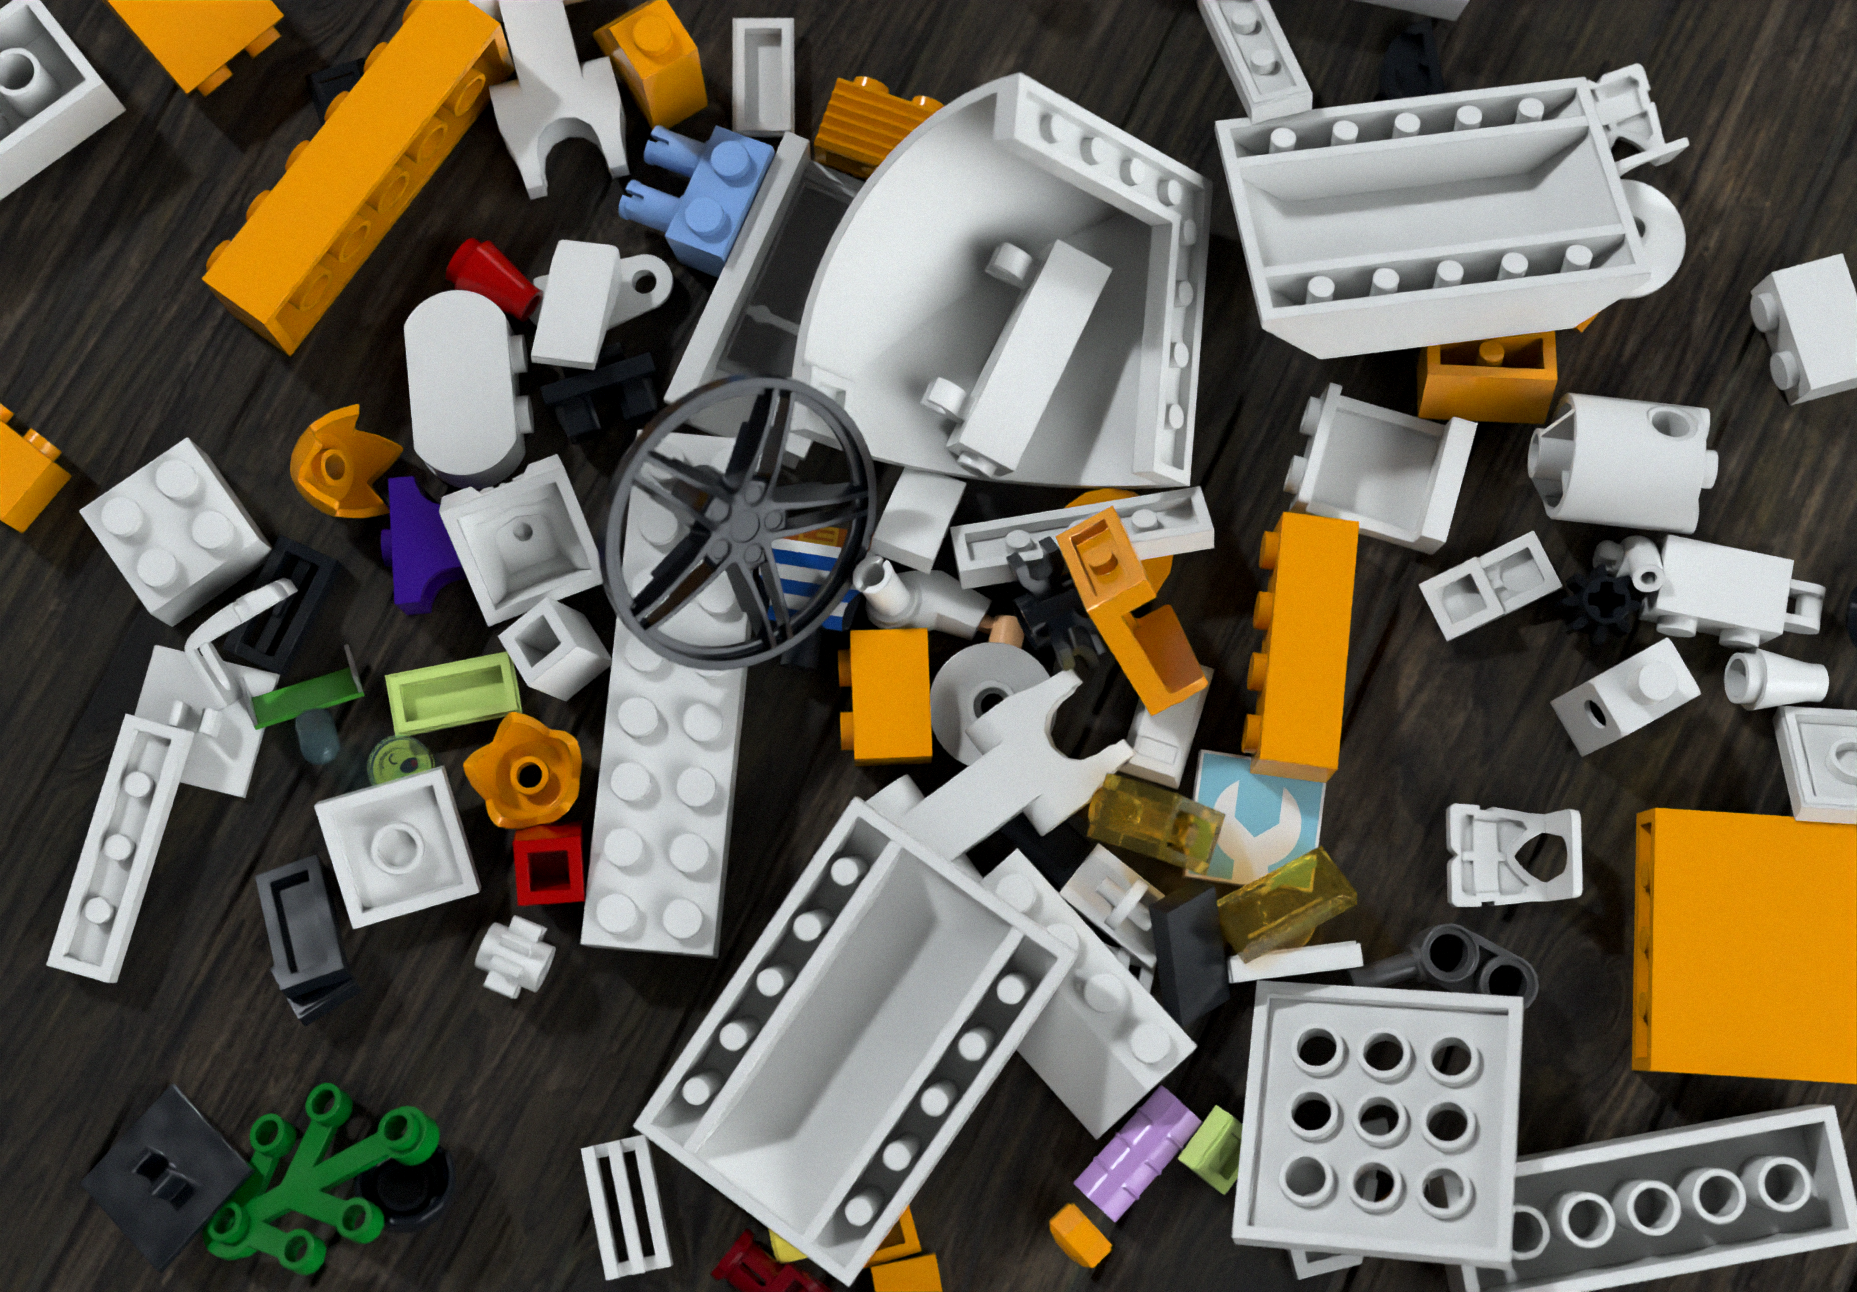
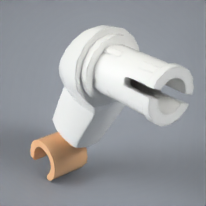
M869 556L863 559L853 572L855 587L867 599L865 610L868 619L880 629L927 628L928 631L937 630L970 641L973 640L977 631L989 634L988 642L1010 644L1022 649L1025 635L1015 616L998 615L993 618L987 615L992 600L971 588L961 590L960 581L943 571L931 570L930 574L918 570L896 574L887 559L883 562L884 559L881 556Z

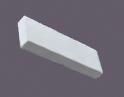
M1196 0L1197 6L1251 124L1312 110L1313 93L1268 0Z

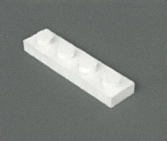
M1201 487L1185 488L950 527L952 548L961 590L1018 581L1009 568L1006 560L1007 556L1017 552L1028 568L1035 567L1043 558V551L1038 541L1050 536L1059 547L1055 536L1112 505L1122 520L1140 560L1214 548V528ZM1064 559V569L1062 573L1070 572L1067 563Z
M125 714L49 954L47 966L107 983H117L193 741L194 732Z

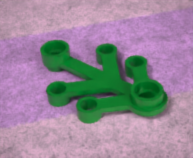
M320 1084L311 1091L307 1098L306 1112L312 1121L281 1185L265 1193L280 1157H284L291 1151L296 1142L297 1133L294 1125L276 1114L263 1115L252 1126L249 1137L251 1146L256 1150L249 1163L255 1169V1172L203 1228V1241L206 1248L213 1255L225 1260L248 1257L259 1250L278 1258L282 1266L300 1275L312 1274L324 1262L326 1256L324 1241L319 1236L304 1229H295L286 1233L269 1225L270 1222L290 1211L334 1226L342 1236L358 1244H366L373 1241L383 1228L384 1216L382 1210L363 1198L357 1197L345 1201L325 1192L390 1157L407 1166L423 1163L433 1154L438 1145L439 1128L436 1121L412 1106L393 1109L382 1118L377 1133L322 1162L338 1127L349 1118L353 1102L347 1092L334 1084ZM335 1097L332 1109L324 1114L325 1105L330 1099ZM408 1125L406 1133L399 1139L402 1130ZM278 1128L276 1139L268 1145L270 1134ZM362 1212H366L364 1223L360 1228L354 1230L356 1218ZM307 1243L306 1254L301 1260L297 1261L298 1250L303 1244Z

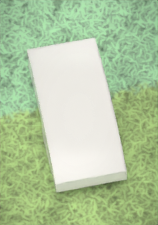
M905 467L874 533L869 552L930 574L967 483L943 474Z
M1534 530L1478 558L1474 557L1418 585L1447 642L1516 611L1563 587Z

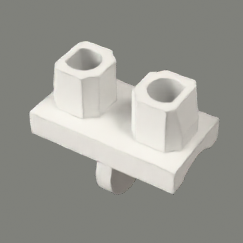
M1098 843L1059 894L1071 907L1145 966L1151 968L1157 961L1149 905L1162 899L1165 895Z

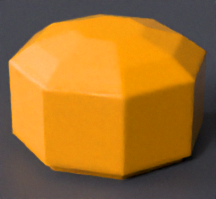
M1067 1203L1049 1220L1050 1232L1056 1244L1071 1260L1083 1267L1094 1268L1112 1250L1110 1248L1112 1244L1074 1203Z

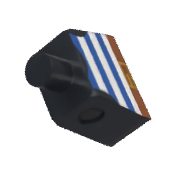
M825 527L776 539L772 542L771 547L789 618L797 613L813 597L830 574L843 547L847 529ZM870 542V545H869V548H868V552H867V555H866L865 558H867V557H869V556H879V555H876V554H874V553L869 552L870 546H871V542ZM759 567V594L773 630L778 625L771 599L767 597ZM854 582L840 604L815 631L792 648L781 653L780 666L797 671L817 672L823 639L842 642L850 641V631H853L865 599L862 592H859L855 587Z

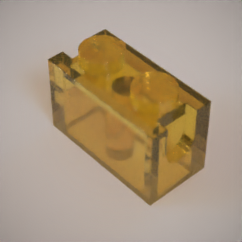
M1107 773L1103 786L1095 792L1090 803V827L1087 836L1138 855L1206 876L1226 814L1179 794ZM1167 842L1174 844L1172 846H1166Z

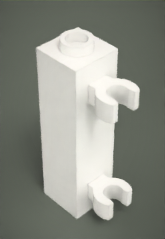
M1058 238L1041 249L1036 260L1032 259L1022 249L1007 242H1004L1000 249L995 248L985 271L991 276L1008 284L1015 285L1022 290L971 395H969L959 386L938 377L935 382L931 381L920 402V405L957 422L945 449L960 456L957 464L961 468L987 480H991L993 474L1001 477L1016 470L1113 268Z

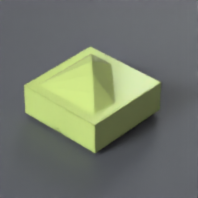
M1215 1105L1177 1159L1210 1186L1225 1195L1238 1178L1243 1125L1231 1114Z

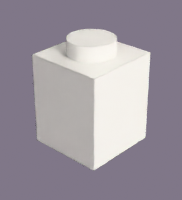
M547 596L498 636L527 686L563 701L570 699L612 665V658L586 616Z

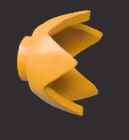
M359 404L331 411L316 420L299 437L291 455L290 473L297 491L310 505L322 513L333 517L368 518L390 513V509L374 490L372 484L397 460L403 451V447L384 437L357 430L355 425L359 417Z
M510 712L500 723L493 741L472 753L463 763V768L471 786L485 800L488 816L492 822L498 827L523 829L538 824L555 822L570 810L579 793L582 757L578 741L566 731L549 729L534 717L518 712ZM528 765H537L542 771L540 783L532 788L523 787L519 778L521 771Z

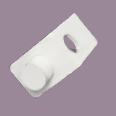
M1667 637L1550 701V704L1583 757L1627 736L1699 696L1701 691L1675 646ZM1590 700L1595 702L1602 710L1606 726L1599 723L1594 717L1590 708Z

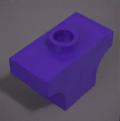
M414 476L388 478L391 529H382L381 551L385 567H393L394 604L406 615L432 613V605L438 592L447 584L457 580H465L467 576L439 513L440 504L427 500L425 489Z

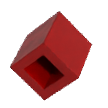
M582 820L550 822L516 829L513 848L518 906L585 901L587 878Z

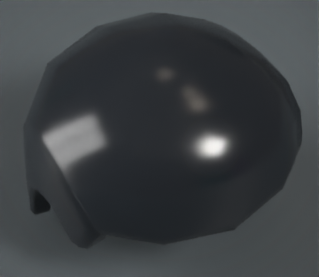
M438 1144L433 1154L426 1161L418 1165L407 1166L390 1157L354 1177L355 1198H363L382 1210L384 1216L382 1230L393 1234L421 1232L444 1216L455 1197L456 1168L449 1150L444 1149Z

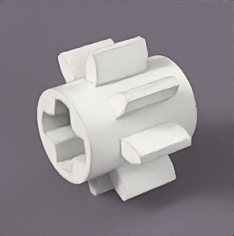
M517 915L513 916L509 927L494 922L486 933L475 960L476 968L489 973L483 987L517 999L521 987L536 993L550 969L556 947L542 942L547 928Z

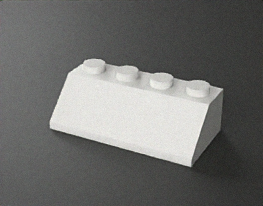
M1017 848L979 883L1079 954L1016 1050L1097 1140L1196 1049L1197 1045Z

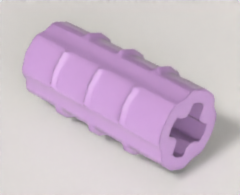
M1160 1085L1141 1107L1137 1108V1112L1119 1132H1115V1137L1099 1155L1093 1157L1091 1164L1073 1184L1116 1222L1135 1200H1139L1140 1194L1155 1177L1161 1175L1163 1168L1180 1150L1184 1149V1145L1200 1128L1203 1122L1171 1092Z

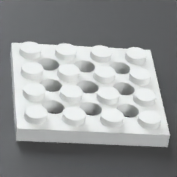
M1257 980L1232 1239L1235 1244L1511 1270L1524 1012L1523 997ZM1318 1036L1332 1040L1336 1044L1337 1049L1334 1057L1327 1064L1312 1066L1301 1060L1300 1050L1307 1040ZM1381 1041L1393 1042L1401 1047L1404 1052L1399 1065L1388 1071L1376 1070L1365 1061L1370 1047ZM1458 1046L1470 1054L1471 1063L1463 1073L1448 1076L1434 1068L1432 1062L1435 1054L1443 1047ZM1320 1100L1331 1108V1116L1325 1126L1318 1130L1309 1131L1296 1125L1294 1122L1295 1112L1305 1101ZM1375 1105H1386L1398 1113L1399 1121L1396 1128L1389 1134L1374 1136L1367 1133L1361 1127V1118L1364 1112ZM1443 1110H1454L1462 1114L1468 1122L1465 1133L1454 1141H1441L1435 1138L1429 1132L1428 1125L1436 1113ZM1312 1164L1320 1167L1326 1174L1323 1188L1317 1194L1307 1197L1293 1193L1288 1187L1291 1173L1301 1165ZM1370 1170H1381L1388 1173L1394 1180V1188L1390 1196L1380 1202H1368L1360 1198L1356 1193V1183L1362 1174ZM1437 1176H1451L1462 1184L1464 1193L1456 1205L1450 1208H1437L1425 1199L1424 1190L1426 1185Z

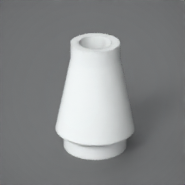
M1753 647L1747 649L1744 653H1735L1730 657L1725 670L1724 685L1727 697L1732 703L1741 704L1746 710L1751 711L1805 701L1820 702L1827 694L1829 677L1825 666L1822 664L1806 663Z

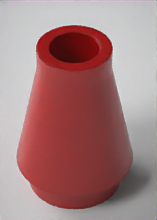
M474 237L466 240L455 252L446 270V279L455 284L454 290H464L480 294L494 302L502 312L514 316L521 322H525L532 316L543 297V291L533 285L489 240L483 243Z

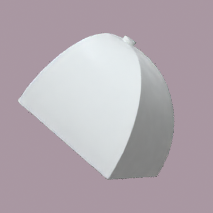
M1022 73L991 81L967 92L939 109L900 142L868 178L848 207L819 264L805 304L798 332L792 378L816 388L838 403L856 423L866 441L871 458L876 461L949 476L1031 486L1105 489L1109 487L1116 489H1149L1190 486L1213 181ZM1058 238L1113 269L1016 470L1001 477L993 474L991 480L983 479L961 468L957 464L960 456L945 449L957 422L920 405V402L931 381L935 382L938 377L959 386L969 395H971L1022 290L1015 285L1008 284L991 276L985 271L995 248L1000 249L1002 244L1007 242L1022 249L1032 259L1036 260L1041 249ZM795 402L789 432L842 450L838 439L824 420L811 409Z

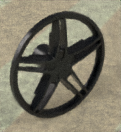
M746 373L711 381L683 395L662 410L643 429L623 456L606 493L601 512L598 532L599 568L608 599L625 627L645 646L671 662L689 668L716 671L739 669L769 660L792 648L815 631L831 615L851 588L853 572L856 566L865 559L873 535L877 508V483L871 454L862 433L848 413L829 396L797 379L769 373ZM757 395L748 422L742 421L725 473L710 465L692 467L674 457L671 459L654 451L670 432L702 409L730 398ZM778 396H779V397H780V400H779L777 412H776V415H775V419H774L773 426H771L772 421H773V417H774V413H775V409H776V404H777ZM795 402L815 412L833 431L845 454L851 482L824 485L820 481L775 487L786 448ZM759 460H760L758 472H755V470H756V468H757V465H758V463H759ZM645 462L678 478L671 494L639 474ZM633 485L650 495L649 498L672 512L680 523L690 529V532L650 573L653 579L634 599H632L624 580L620 559L622 518ZM852 501L851 506L828 512L816 511L787 519L788 509ZM849 521L843 547L830 574L813 597L797 613L789 618L771 547L772 542L776 539ZM758 566L760 567L767 597L771 599L778 625L773 630L750 573L751 570ZM725 570L742 612L747 613L756 638L731 645L701 646L674 639L658 630V628L690 603Z

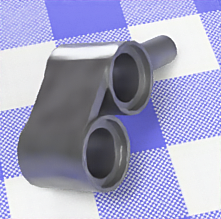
M1453 923L1436 925L1420 931L1411 943L1406 945V952L1347 970L1350 986L1381 988L1414 977L1417 982L1425 981L1438 984L1453 993L1492 995L1488 985L1489 977L1495 968L1501 967L1512 976L1515 987L1512 996L1523 997L1524 1010L1536 999L1539 988L1537 974L1532 965L1525 959L1465 927ZM1438 936L1447 938L1456 949V963L1448 972L1440 971L1430 959L1429 951L1431 944Z

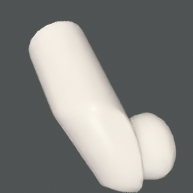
M1630 536L1623 539L1620 544L1612 540H1604L1597 545L1593 557L1594 568L1599 564H1605L1607 574H1611L1612 577L1618 580L1629 575L1632 578L1633 585L1642 592L1656 591L1664 584L1665 573L1658 547L1647 537Z

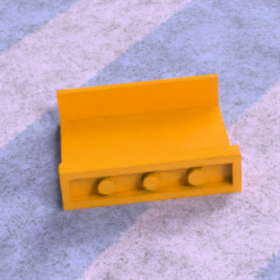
M1653 808L1636 814L1632 1022L1633 1071L1675 1072L1857 1085V824L1795 821L1794 817L1669 808Z

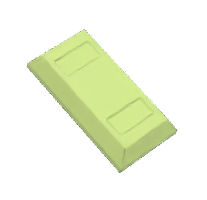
M507 651L385 675L396 738L506 717L510 712L523 713L515 665Z

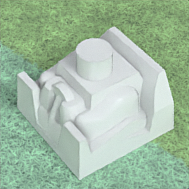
M558 454L529 464L524 474L513 478V481L509 483H500L499 487L494 488L491 486L483 488L478 492L470 486L441 498L439 513L488 627L528 612L546 596L557 601L603 583L599 568L598 550Z

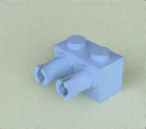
M657 125L653 129L651 136L657 139L658 142L647 141L644 150L645 162L649 165H657L691 178L684 195L677 198L643 185L641 182L633 179L625 188L626 192L633 196L630 198L622 195L618 209L619 217L625 220L630 219L666 233L665 238L679 263L719 278L776 154L774 148L771 145L717 125L706 143Z

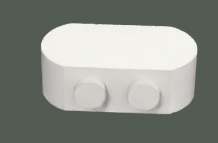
M464 290L438 293L419 304L404 324L414 450L431 472L449 485L463 489L470 486L474 489L490 487L503 481L517 469L526 453L524 434L534 432L530 396H520L518 373L528 372L525 338L523 334H514L505 314L488 298Z

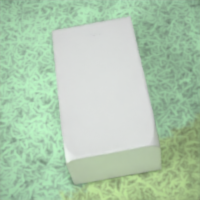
M560 240L558 242L549 271L531 352L532 363L595 369L623 280L620 254L617 247L571 240Z

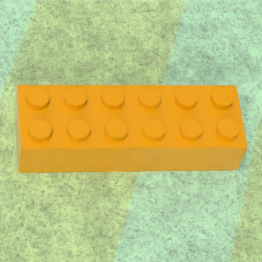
M412 0L404 12L402 27L389 43L381 42L372 50L364 64V75L350 92L343 91L334 98L325 113V124L311 141L304 140L296 146L286 162V173L272 191L264 190L253 200L246 213L247 222L232 241H223L210 255L206 264L207 273L203 276L202 281L231 315L291 357L491 101L489 86L506 82L514 72V65L501 24L468 0Z

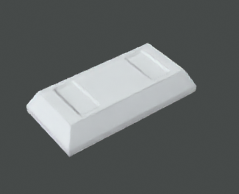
M733 18V132L747 137H784L786 131L794 134V18Z
M1200 665L1208 681L1207 687L1189 696L1183 702L1172 705L1153 716L1150 715L1139 697L1126 739L1136 755L1118 771L1178 790L1215 669Z

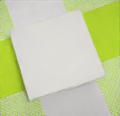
M155 645L134 716L195 733L180 783L245 798L265 727L255 730L246 708L244 696L225 709L220 710L186 658L185 652ZM223 661L241 691L239 678L244 677L251 693V698L276 690L280 675Z

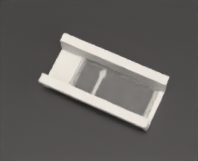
M788 131L785 132L664 397L665 403L670 405L678 398L702 385L733 375L769 373L792 378L798 332L815 274L835 230L848 207L865 184L861 180L812 161L808 139ZM757 395L734 397L715 403L692 415L683 423L716 437L737 438L742 421L748 422ZM778 396V400H777V404H776V409H775V413H774V417H773V421H772L771 426H773L774 419H775V415H776V412H777V408H778V404H779V400H780V397H779V396ZM789 432L781 464L795 469L799 459L805 461L813 440Z

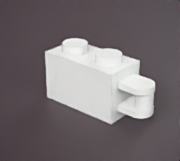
M1669 534L1655 543L1660 554L1665 581L1662 587L1656 591L1642 592L1640 601L1642 607L1639 608L1638 619L1657 623L1656 630L1658 632L1675 637L1696 636V631L1720 636V645L1739 650H1747L1753 647L1758 648L1759 644L1761 645L1782 635L1783 631L1798 634L1819 633L1826 588L1818 584L1791 579L1794 560ZM1788 597L1796 599L1794 614L1786 613Z

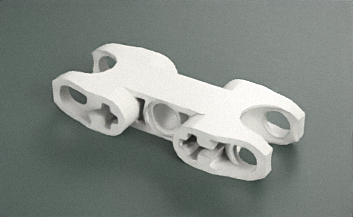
M468 0L496 21H504L518 79L489 86V91L499 131L503 136L507 150L522 174L530 199L548 195V185L545 176L546 156L555 144L566 138H585L597 144L606 159L608 170L611 172L613 179L630 175L626 154V117L610 57L607 56L583 63L579 62L565 9L567 5L587 0Z
M1072 668L1066 672L1063 670L1027 690L1008 696L972 723L965 730V733L982 757L925 798L910 776L906 774L867 800L866 803L973 879L980 882L983 877L967 857V852L1022 812L1041 837L1089 804L1105 783L1136 753L1124 739L1108 746L1097 755L1083 760L1068 758L1056 748L1050 734L1052 715L1061 703L1070 697L1076 688L1083 683Z

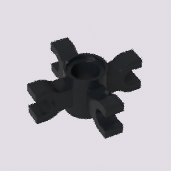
M1048 536L1038 541L1043 551V558L1035 567L1028 568L1017 552L1007 556L1006 560L1009 568L1018 581L1003 583L1004 589L1012 602L1015 616L1030 645L1036 652L1045 649L1043 662L1049 676L1053 677L1063 670L1066 672L1076 667L1073 658L1075 655L1079 656L1088 670L1099 666L1097 655L1108 651V645L1086 611L1071 573L1068 572L1062 575L1064 559L1060 548L1053 539Z

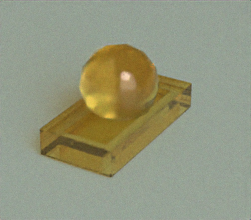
M1319 846L1217 900L1221 932L1243 963L1247 964L1271 950L1303 947L1310 941L1316 926L1357 905V892L1323 847Z

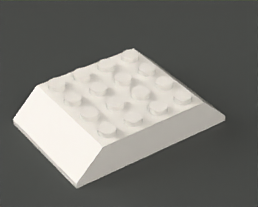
M1586 77L1312 109L1251 124L1249 117L1215 121L1214 130L1261 327L1318 359L1571 329L1650 280L1652 271Z
M856 796L836 823L633 1127L849 1287L937 1165L1043 1011L1079 953Z

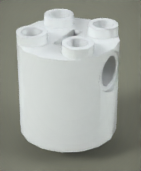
M1566 393L1558 403L1551 425L1546 429L1536 428L1534 430L1528 453V474L1544 503L1546 514L1555 520L1691 535L1694 533L1698 523V498L1701 488L1711 489L1715 483L1718 471L1717 452L1706 449V439L1710 427L1709 409Z

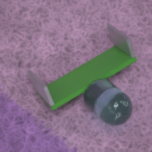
M344 645L350 665L349 668L251 698V693L244 677L239 678L246 708L255 730L296 718L294 726L303 757L314 765H326L332 762L339 753L340 742L333 716L330 711L324 708L364 696L349 645Z

